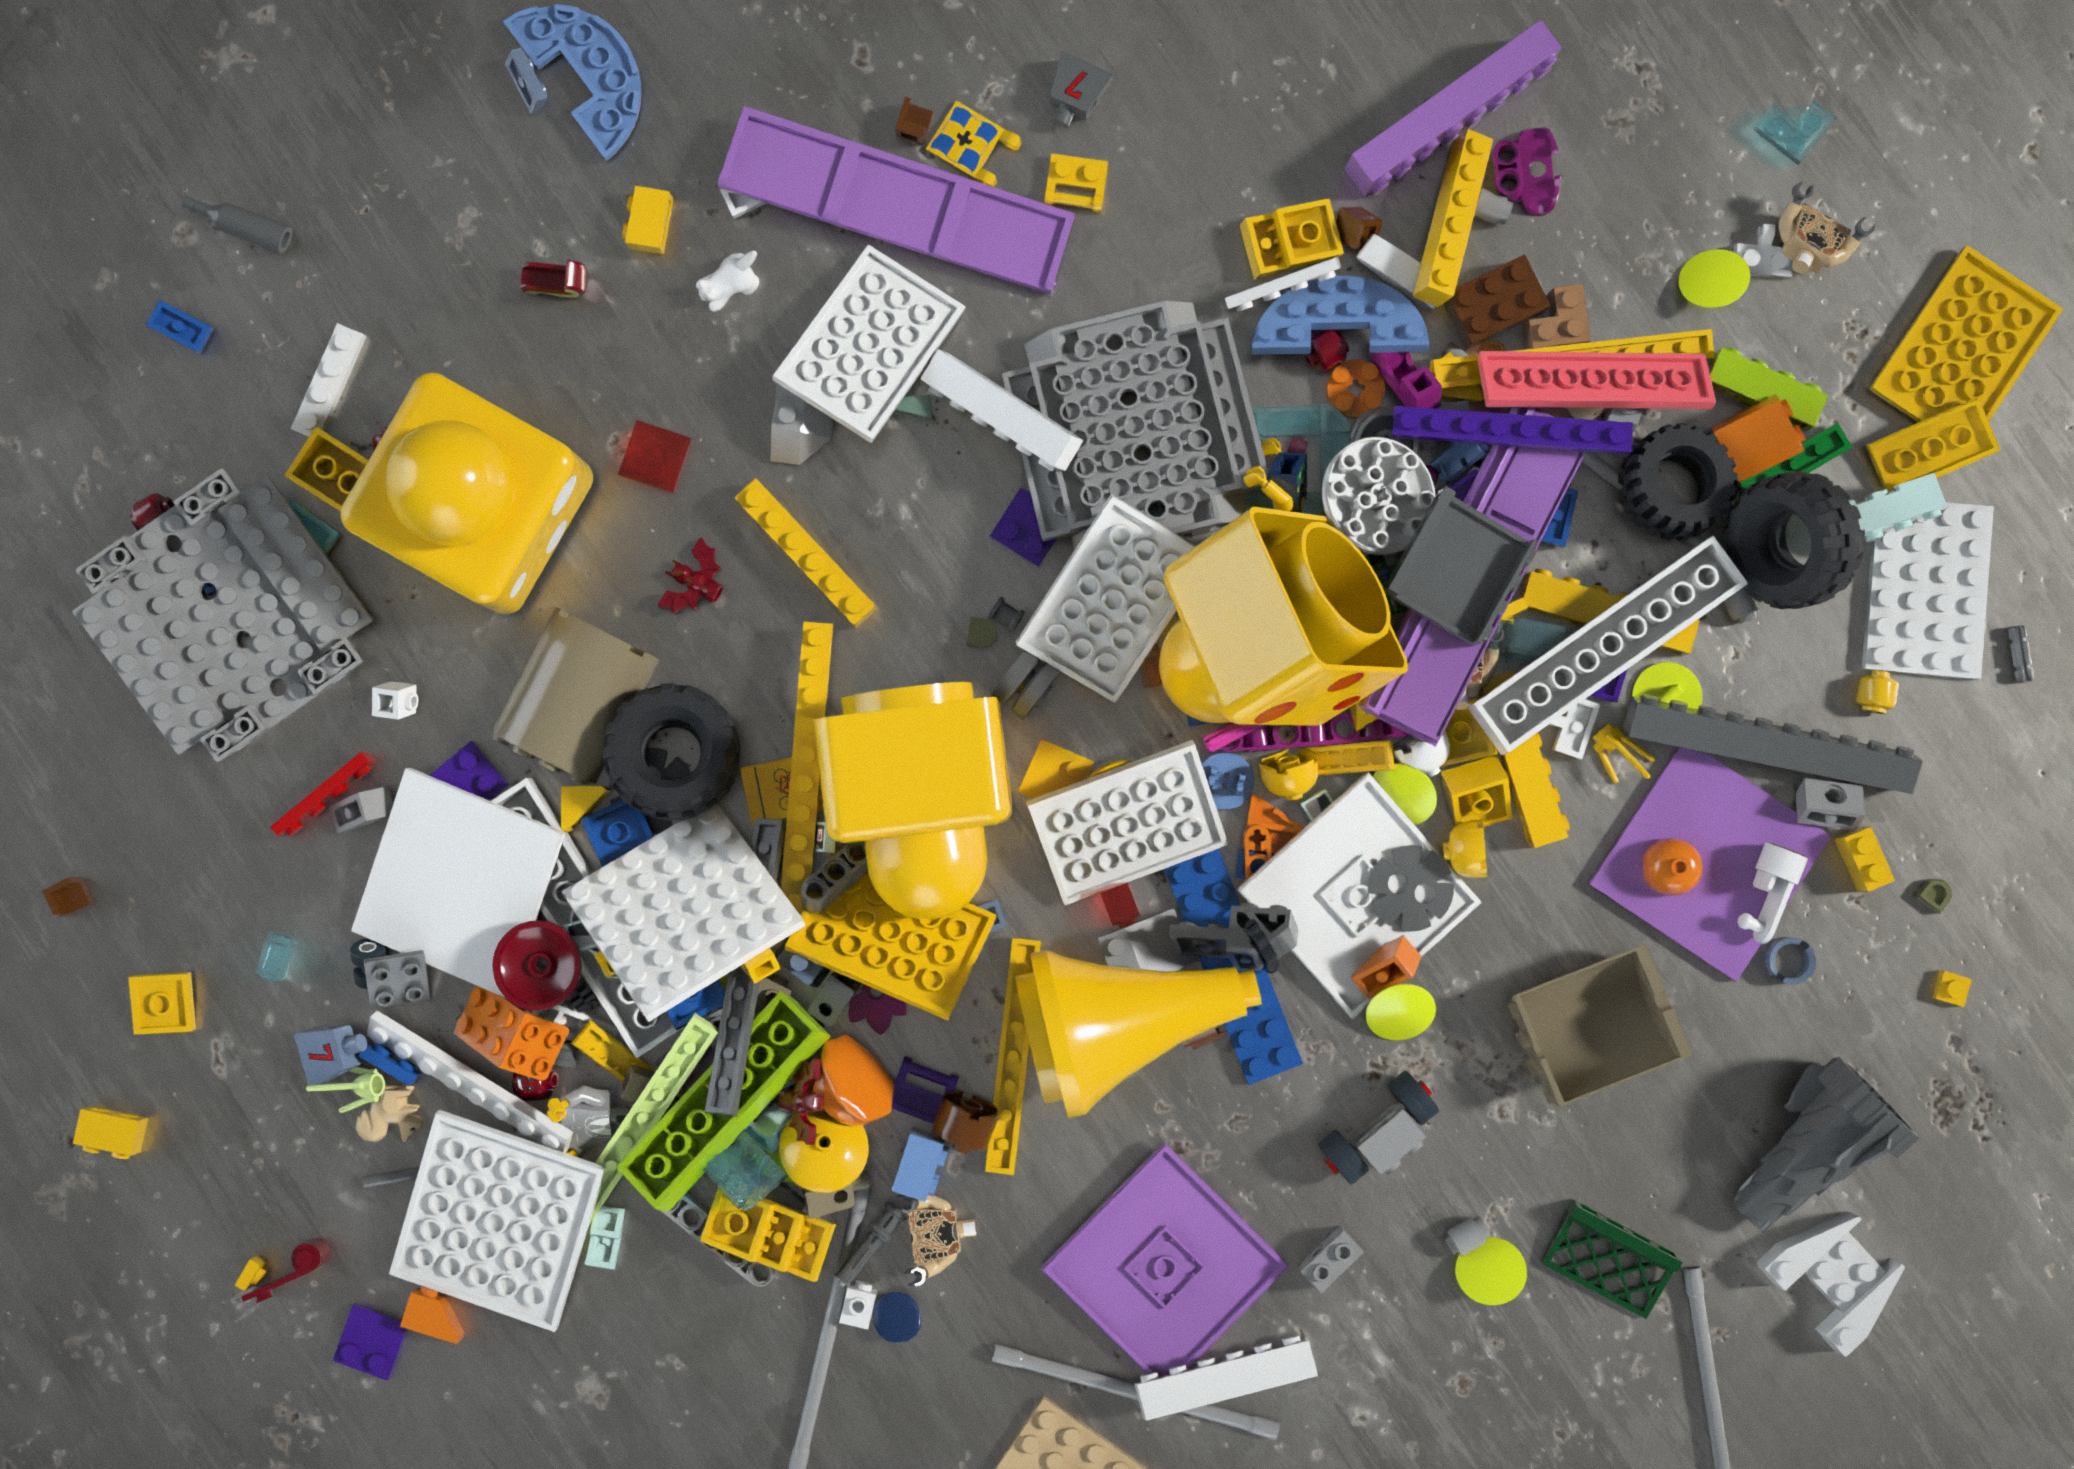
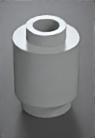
M1481 188L1474 217L1495 225L1498 223L1505 225L1513 203L1507 201L1508 198Z
M1746 586L1723 601L1732 622L1739 620L1740 624L1746 623L1756 618L1755 612L1760 610L1756 600L1745 592Z
M1479 1216L1474 1219L1470 1217L1447 1231L1449 1237L1445 1241L1453 1255L1459 1253L1463 1257L1486 1243L1485 1240L1490 1238L1491 1235Z

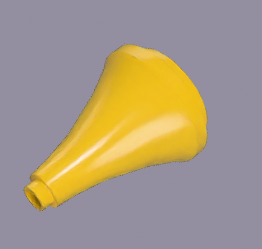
M1044 950L1030 954L1033 967L1032 973L1015 976L1026 1032L1044 1103L1047 1105L1064 1101L1068 1119L1086 1115L1100 1099L1127 1077L1180 1043L1219 1025L1247 1016L1246 1008L1262 1005L1254 970L1238 973L1235 966L1208 970L1157 971L1101 965Z

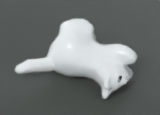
M752 250L745 255L742 253L731 254L723 260L719 269L696 282L699 297L703 301L710 302L709 309L711 311L720 310L735 293L741 292L744 295H748L757 289L759 278L754 275L750 267L756 259V251Z

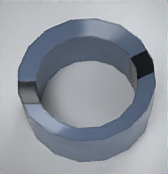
M1782 937L1774 940L1768 946L1764 954V965L1767 973L1774 980L1785 984H1799L1812 976L1816 968V956L1807 942L1799 938ZM1787 944L1796 945L1804 956L1802 970L1790 978L1781 975L1775 966L1777 951Z

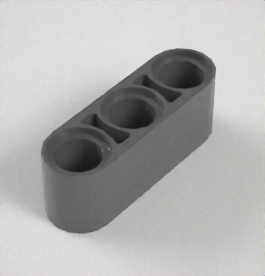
M864 841L848 843L804 881L801 887V903L805 910L811 913H818L824 910L867 873L868 867ZM855 854H861L865 859L855 861L851 857ZM832 873H840L844 877L840 880H834L829 876ZM816 891L822 896L812 899L807 895L810 892Z

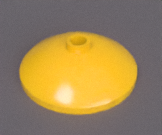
M824 1109L823 1111L807 1112L808 1120L816 1126L815 1145H806L805 1142L796 1140V1130L793 1127H789L793 1119L792 1117L784 1127L779 1142L780 1161L788 1177L801 1188L815 1193L836 1192L852 1184L863 1171L868 1158L869 1145L864 1127L845 1125L830 1116ZM827 1139L830 1145L823 1148L819 1145V1141Z

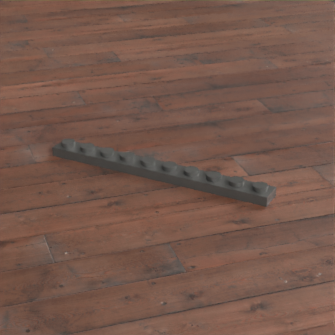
M755 818L750 848L777 883L786 822L783 820ZM740 966L728 974L705 1112L730 1116H737L760 984V981L754 984L746 971Z

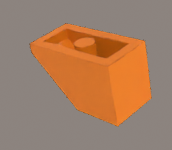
M1402 935L1381 946L1351 975L1350 979L1370 999L1383 989L1414 977L1421 955L1406 937Z
M424 1286L418 1287L410 1293L400 1327L454 1344L463 1339L465 1333L446 1296Z

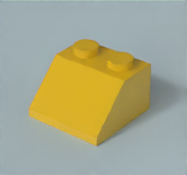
M1497 755L1441 771L1443 793L1454 827L1470 820H1483V827L1513 818L1508 776Z

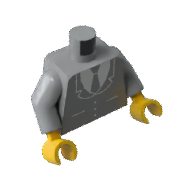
M586 1085L578 1088L562 1087L560 1100L552 1098L547 1105L549 1108L547 1115L552 1122L561 1121L564 1127L573 1132L569 1145L571 1151H566L565 1153L581 1158L595 1146L609 1142L614 1134V1126L621 1124L630 1111L629 1106L613 1107L611 1092L608 1090H598Z

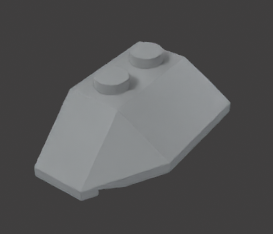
M793 348L785 349L782 362L785 360V358L788 356V354ZM778 383L771 427L770 461L800 466L806 459L831 440L834 419Z

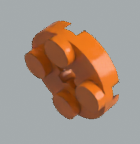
M1349 360L1337 366L1326 385V395L1329 404L1333 409L1335 408L1337 412L1341 413L1342 416L1350 419H1356L1363 412L1379 407L1385 394L1384 379L1376 365L1363 360ZM1353 382H1358V385L1363 387L1358 397H1354L1353 392H1348V387L1352 386Z

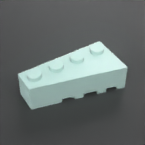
M1935 473L1893 487L1894 490L1889 492L1885 489L1866 496L1864 498L1865 501L1859 502V500L1849 501L1851 506H1857L1862 518L1858 520L1860 529L1865 530L1866 542L1883 537V531L1894 528L1896 532L1913 526V520L1923 517L1924 521H1929L1941 516V510H1944L1947 504Z

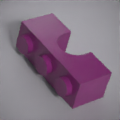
M1410 352L1370 353V361L1376 365L1380 374L1406 407L1433 409L1441 407L1442 385L1427 366L1420 369L1416 368Z

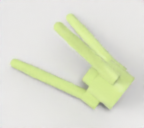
M355 1067L350 1072L361 1075L353 1083L309 1085L305 1089L306 1091L353 1089L354 1093L362 1098L339 1108V1113H344L369 1102H378L379 1096L385 1090V1080L379 1074L378 1069Z

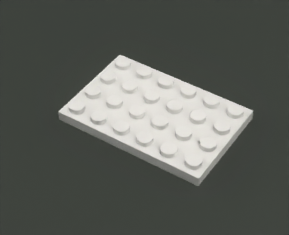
M867 245L774 373L772 380L872 443L963 314L966 306L872 246Z
M1111 494L1020 634L1016 645L1116 703L1177 611L1165 585L1164 573L1166 568L1196 545Z
M1946 502L1947 506L1944 510H1941V516L1929 521H1924L1923 517L1913 520V526L1897 532L1894 528L1883 531V537L1871 541L1862 670L1972 680L1981 679L1994 506Z
M1193 740L1026 801L1064 906L1228 845Z

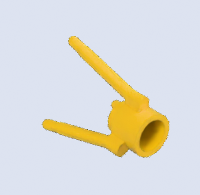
M1609 722L1592 736L1596 742L1592 747L1599 754L1614 784L1618 783V778L1604 752L1605 749L1611 753L1617 748L1646 779L1650 778V774L1629 753L1622 743H1626L1650 762H1654L1655 758L1623 734L1617 726L1613 727Z

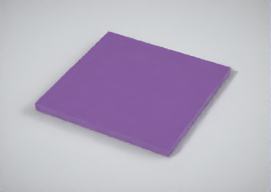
M1677 747L1588 885L1731 980L1737 982L1761 943L1755 941L1753 930H1744L1739 927L1738 918L1743 913H1748L1758 920L1769 893L1753 885L1758 871L1755 867L1765 842L1777 844L1808 858L1798 885L1794 884L1786 903L1787 905L1831 838V835L1816 825L1797 823V813L1706 752ZM1666 838L1683 839L1693 845L1701 855L1703 863L1702 877L1698 884L1689 892L1678 896L1661 895L1652 890L1645 882L1642 874V857L1647 848L1657 840Z
M1163 1142L1040 1269L1146 1374L1157 1372L1158 1377L1169 1375V1369L1177 1366L1186 1365L1188 1370L1289 1265L1178 1154Z

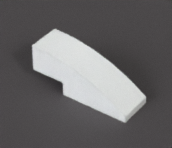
M1371 234L1356 258L1398 292H1403L1422 309L1434 310L1436 306L1412 297L1421 263L1381 237Z

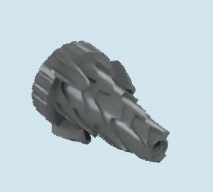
M1841 1056L1833 1057L1825 1066L1810 1065L1791 1093L1789 1102L1784 1105L1789 1112L1802 1111L1798 1120L1783 1135L1780 1143L1760 1160L1763 1164L1739 1188L1734 1199L1736 1201L1735 1206L1753 1225L1764 1233L1783 1215L1788 1216L1796 1211L1815 1193L1819 1196L1832 1184L1846 1179L1860 1166L1866 1163L1870 1164L1887 1152L1898 1158L1920 1138L1893 1107Z

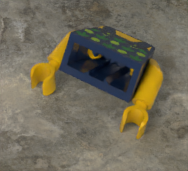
M1269 438L1261 443L1264 457L1268 458L1274 454L1276 458L1267 474V480L1265 471L1260 466L1246 470L1247 475L1243 477V480L1250 488L1258 484L1262 487L1261 491L1269 497V509L1301 513L1307 500V453L1282 452L1279 441L1275 438Z

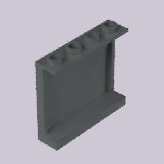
M1445 486L1437 492L1383 590L1385 595L1469 645L1475 646L1481 644V642L1485 643L1494 630L1491 624L1496 616L1500 617L1508 605L1505 599L1510 591L1514 592L1522 580V576L1519 574L1524 565L1528 566L1534 559L1537 552L1534 550V547L1538 541L1536 539L1528 541L1454 497L1456 491Z

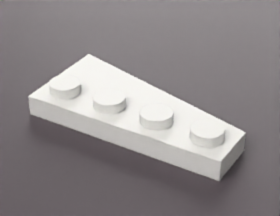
M1337 256L1226 297L1225 301L1228 309L1236 307L1237 312L1253 307L1252 300L1263 297L1264 302L1280 297L1279 291L1290 287L1291 291L1294 292L1308 286L1307 280L1318 277L1319 282L1335 277L1334 270L1342 267L1339 257Z

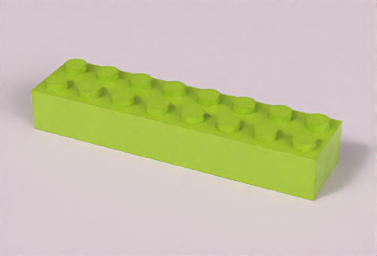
M780 991L753 1020L737 1116L705 1112L712 1064L616 1168L654 1209L669 1212L789 1083L793 1075H796L802 1069V1063L808 1062L831 1036L793 997Z

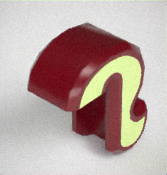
M567 260L566 265L526 262L522 265L520 289L526 294L537 296L548 294L562 298H579L586 293L588 269L584 264L573 260Z

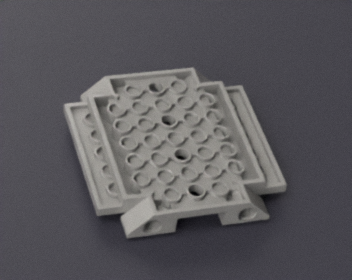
M1164 300L1051 328L1024 344L1029 367L1001 373L1005 390L1083 440L1066 471L1056 467L1051 471L1038 463L1040 457L1034 453L1028 456L1021 452L1043 542L1073 535L1071 537L1074 549H1076L1111 494L1178 535L1191 533L1192 537L1216 532L1246 512L1243 496L1240 493L1262 488L1259 484L1251 488L1245 484L1243 477L1247 475L1246 470L1260 466L1265 471L1267 480L1268 469L1229 319L1224 318L1201 324L1200 321H1197L1192 302ZM1112 337H1118L1123 341V345L1118 350H1110L1106 346L1107 341ZM1125 392H1132L1136 395L1137 400L1133 405L1127 406L1120 401L1121 395ZM1139 447H1146L1150 450L1151 456L1146 461H1139L1134 457L1135 450ZM1153 503H1161L1165 507V512L1160 517H1153L1148 512L1149 506Z
M224 468L219 469L174 500L175 506L131 536L121 537L76 568L77 574L91 593L95 595L72 610L175 752L181 755L201 741L217 763L255 741L344 679L364 662L348 639L373 621L370 614L269 476H265L241 493ZM172 535L178 536L181 540V547L176 552H171L166 544L167 539ZM207 583L213 584L217 591L216 596L212 600H207L202 595V588ZM241 631H246L251 636L252 641L247 648H242L237 643V635ZM275 679H281L286 683V691L281 696L274 694L271 689L272 682Z

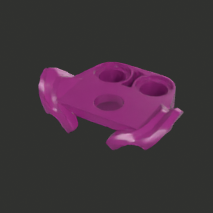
M1540 127L1523 130L1519 133L1516 141L1502 140L1496 144L1493 150L1495 183L1498 194L1507 197V201L1523 203L1525 209L1536 216L1546 215L1555 208L1561 185V175H1556L1553 179L1551 154H1559V149L1553 133L1548 128ZM1506 150L1512 151L1515 154L1514 158L1508 162L1499 159L1500 154ZM1537 161L1546 165V172L1540 177H1534L1529 172L1531 164ZM1507 179H1514L1517 182L1516 187L1512 190H1505L1501 185Z

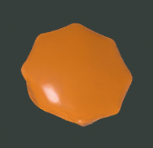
M842 1035L827 1040L822 1046L821 1057L819 1058L821 1060V1075L815 1081L812 1092L824 1094L823 1109L834 1119L848 1126H862L890 1114L892 1111L895 1082L879 1058L849 1035Z

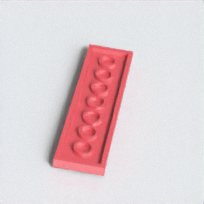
M1480 351L1477 357L1486 407L1712 409L1716 403L1705 354Z

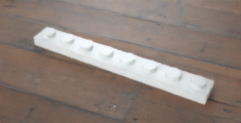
M378 1010L370 1017L367 1036L371 1037L375 1043L382 1044L395 1052L399 1058L411 1062L425 1074L432 1075L443 1082L449 1089L456 1090L467 1097L473 1104L480 1105L491 1112L497 1119L517 1128L521 1134L533 1138L543 1146L564 1153L568 1150L573 1135L571 1130L558 1122H552L547 1115Z

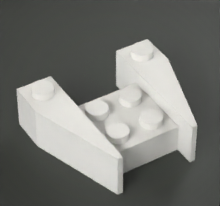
M1848 1211L1776 1243L1755 1263L1774 1285L1784 1291L1803 1274L1806 1275L1836 1308L1815 1330L1836 1352L1844 1357H1847L1868 1337L1905 1269L1902 1263L1891 1258L1884 1265L1880 1266L1849 1233L1862 1219Z

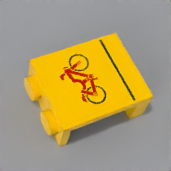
M792 757L740 768L751 825L755 824V818L774 820L787 818ZM821 788L819 790L818 812L823 811Z

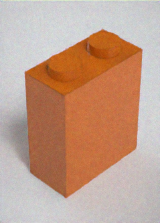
M1776 394L1711 426L1719 444L1722 445L1724 443L1728 448L1726 452L1728 457L1734 458L1736 466L1733 468V472L1738 473L1739 483L1805 451L1801 442L1806 439L1799 425L1793 427L1788 418L1793 415L1786 399L1780 401Z

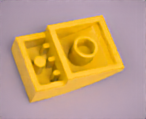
M1329 198L1279 208L1273 213L1245 218L1239 224L1254 280L1304 268L1344 254Z

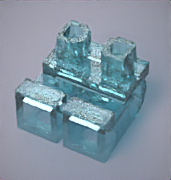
M744 1129L736 1137L738 1141L728 1151L725 1149L720 1154H717L707 1163L703 1170L737 1209L741 1208L743 1211H746L757 1205L788 1176Z

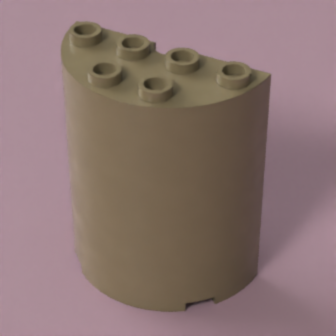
M556 607L492 729L494 733L492 739L506 746L509 743L515 745L512 751L526 758L534 759L535 756L540 758L538 764L551 771L560 773L562 769L571 773L570 778L586 786L588 781L596 783L605 767L603 745L608 723L611 722L616 710L624 701H628L636 695V692L645 689L659 659Z
M1646 944L1512 996V1003L1508 1004V1008L1513 1019L1516 1020L1519 1032L1515 1033L1517 1042L1522 1050L1526 1048L1530 1060H1527L1530 1073L1533 1077H1539L1543 1085L1544 1095L1549 1104L1555 1103L1558 1107H1562L1693 1056L1675 1011L1667 1000L1666 990Z

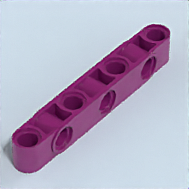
M1351 713L1338 714L1319 726L1263 725L1235 740L1232 747L1224 746L1218 750L1222 752H1257L1388 740V738L1404 737L1410 734L1397 730L1396 727L1381 719H1376L1365 725L1364 728L1356 731ZM1340 721H1346L1350 725L1351 731L1347 737H1342L1337 733L1336 727ZM1288 726L1293 732L1291 741L1284 742L1279 738L1278 731L1280 727Z

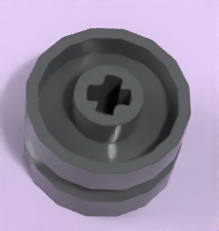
M1374 407L1363 412L1354 420L1349 431L1348 445L1364 438L1382 437L1385 435L1386 438L1395 440L1416 453L1418 450V439L1392 438L1394 410L1387 407Z
M1025 650L991 693V696L997 697L998 701L1002 704L1008 703L1016 692L1020 694L1012 705V712L1022 720L1029 715L1035 706L1038 707L1053 688L1052 684L1061 673V671L1048 663H1045L1036 673L1034 669L1041 659Z

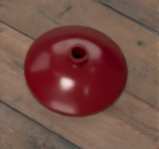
M548 921L524 922L510 929L499 941L493 956V976L500 992L514 1005L534 1011L550 1009L564 1002L576 989L582 972L580 950L573 937L562 927ZM541 959H544L547 962V967L545 970H542L539 967V961Z

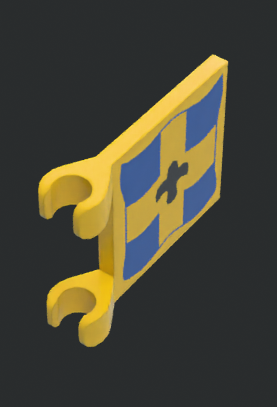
M956 101L926 147V151L969 175L976 181L995 187L997 184L996 176L982 169L983 165L999 141L1013 151L1019 149L1021 141L1017 134L1000 127Z

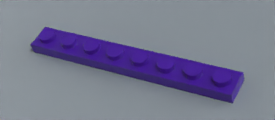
M1395 406L1392 438L1630 454L1632 452L1633 423Z

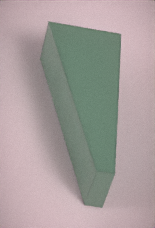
M930 395L904 397L894 410L897 413L933 421Z

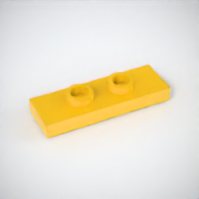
M1393 740L1306 747V749L1316 753L1318 776L1395 770Z
M589 1019L571 1040V1044L621 1082L624 1080L630 1063L654 1072L657 1070L641 1057L636 1058L631 1049L592 1019Z

